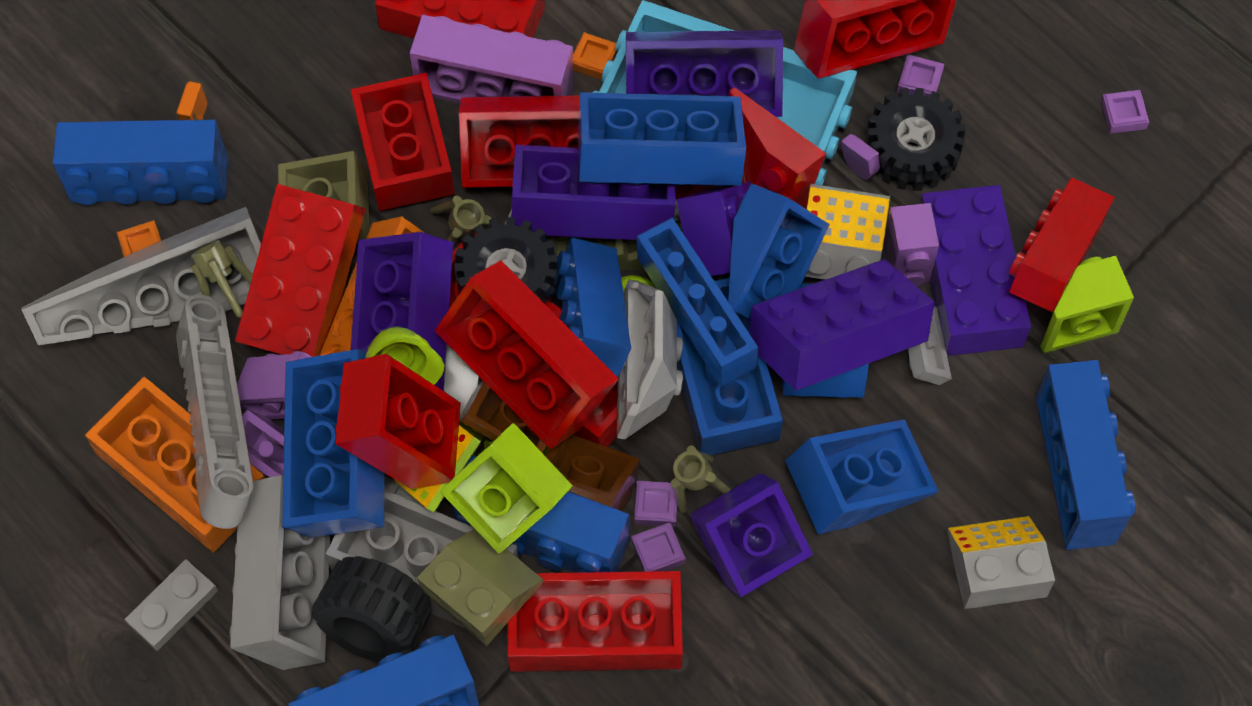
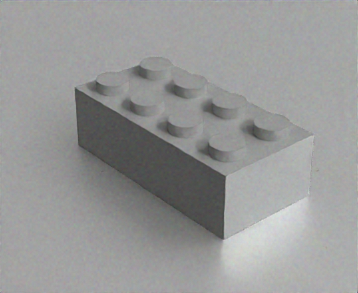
M283 475L253 481L252 494L243 519L237 527L230 649L281 670L325 662L326 634L316 624L317 621L312 616V606L329 577V563L325 553L330 546V535L308 537L282 528Z
M384 489V527L335 534L325 554L331 571L339 560L342 561L345 557L355 558V556H361L391 565L408 575L419 585L417 577L442 549L473 530L474 527L437 511L433 513L418 503ZM509 545L506 549L518 558L517 545ZM430 599L431 614L463 627Z

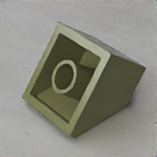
M354 151L278 164V184L366 208L356 244H358L359 240L367 238L370 230L368 178Z
M475 528L446 545L417 577L424 593L486 646L544 582L539 575L509 550L505 549L498 554Z

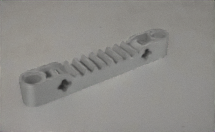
M194 295L185 302L176 331V341L180 366L184 369L183 378H186L185 389H188L186 400L189 401L188 412H191L189 422L193 424L191 436H194L193 448H196L194 458L196 460L195 474L201 515L207 523L218 528L228 529L238 526L242 521L253 491V480L225 310L218 300L210 296Z

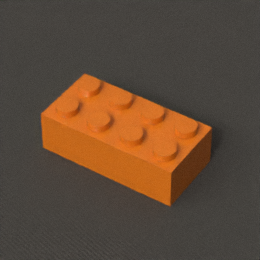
M143 377L85 436L97 456L214 553L238 526L222 529L207 523L202 517L196 485V460L194 458L196 448H193L194 436H191L193 424L189 422L190 414L147 378ZM250 464L252 480L265 479V476Z

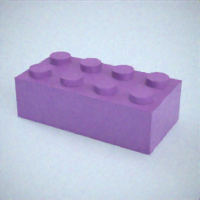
M422 15L409 54L413 75L427 73L433 98L460 103L461 97L572 96L574 90L573 46L565 45L558 40L546 41L528 37L520 32L508 33L498 31L482 24L470 25L460 23L444 16L432 17Z

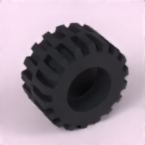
M355 556V558L345 557L342 561L339 560L336 563L312 606V616L317 621L318 627L336 644L357 656L380 662V660L388 655L398 652L405 655L412 651L430 617L432 607L430 606L431 601L429 597L424 593L421 586L405 573L379 560Z

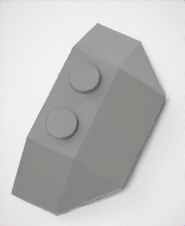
M630 279L623 293L631 351L618 376L617 438L620 439L628 438L664 413L673 395L678 396L680 394L683 381L682 371L677 370V362L681 357L683 340L682 337H677V319L664 292Z

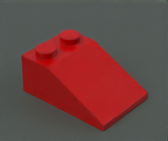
M734 87L730 90L728 96L741 97L746 142L743 169L745 181H751L754 185L788 197L803 208H806L810 186L815 184L827 153Z

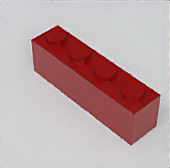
M1072 177L1064 191L1057 188L1047 209H1044L1035 231L1032 230L1022 249L1023 253L1019 252L1012 264L1009 274L1015 276L1009 292L1054 313L1077 266L1082 263L1101 229L1115 197Z

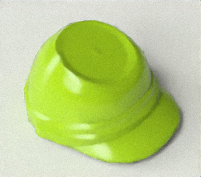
M390 327L382 330L368 346L365 358L388 354L433 385L442 377L445 367L442 358L431 348L427 340L403 327Z

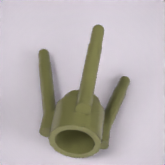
M454 196L451 201L436 205L430 209L431 214H440L452 210L448 221L452 233L447 241L453 242V246L459 237H465L466 234L469 236L474 235L473 228L481 224L484 229L489 228L491 217L485 215L482 206L474 200H462L460 196Z
M220 241L212 242L191 255L195 263L190 266L197 277L202 295L212 297L206 277H208L211 283L217 281L236 317L241 318L243 311L225 277L232 272L230 264L249 283H251L253 273L239 260L231 245L223 247Z
M693 445L688 446L687 451L677 457L673 466L676 477L671 481V486L675 490L678 509L681 513H685L687 510L684 490L686 488L697 491L702 490L707 485H711L722 494L732 490L712 473L709 463L713 462V456L698 451Z

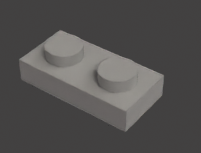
M934 306L929 339L927 342L908 348L909 366L912 370L913 378L941 385L951 380L952 377L938 309Z
M185 559L124 620L150 646L158 651L218 590L209 579Z

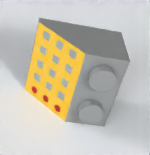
M811 184L807 210L830 225L805 277L826 280L880 261L890 196Z
M1029 516L950 527L947 529L964 609L1048 596L1055 582L1046 541Z

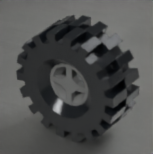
M908 88L900 89L898 98H895L893 93L885 96L884 104L878 102L874 107L873 114L870 115L865 143L876 150L879 155L880 169L875 174L877 175L883 171L882 181L890 184L892 179L898 181V189L905 190L906 184H913V191H922L924 183H927L930 189L937 187L939 178L945 182L950 178L952 170L955 171L958 166L965 141V124H960L962 115L959 110L952 113L953 103L948 98L941 103L939 101L940 94L932 91L929 97L923 95L924 88H916L915 94L909 95ZM913 142L916 143L918 146H912L908 143Z
M506 217V224L499 225L498 218L489 220L490 228L484 229L479 224L473 228L474 238L466 234L462 239L463 249L457 248L455 254L456 263H454L459 294L472 276L502 260L545 305L546 301L553 302L556 296L555 288H558L559 282L557 254H555L551 239L546 241V234L542 229L538 228L533 233L532 223L523 220L521 226H517L515 218Z

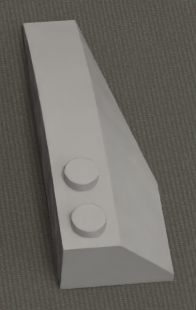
M244 207L171 236L101 267L21 307V310L38 345L89 338L94 334L114 332L115 334L128 332L132 328L145 326H167L171 322L180 321L185 302L189 297L202 295L197 277L190 266L195 263L191 257L194 252L212 242L220 241L223 247L231 245L239 260L253 273L261 241L248 210ZM230 264L232 272L225 278L239 305H242L246 302L250 283ZM206 277L212 298L218 300L223 305L225 311L232 309L217 281L211 283L208 277Z

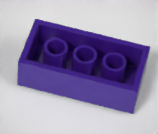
M781 30L626 32V94L728 96L730 90L735 87L775 117H783V37Z
M515 146L511 217L515 218L517 226H521L523 220L532 223L533 233L540 228L548 236L637 240L638 235L671 218L674 219L675 184L579 182L578 148Z
M1000 185L922 193L919 204L931 203L939 242L930 278L933 301L935 302L934 306L938 309L947 356L1024 347L1031 329V323L1025 299L1009 292L1015 276L1010 275L1009 271L1016 255Z
M423 232L359 240L351 350L360 349L367 352L368 346L382 330L390 327H403L427 340L431 348L442 358L445 365L447 343L434 330L449 310L453 242ZM445 367L442 377L435 384L441 390H444Z
M883 259L752 305L749 334L758 346V355L797 391L927 342L935 302L887 260Z

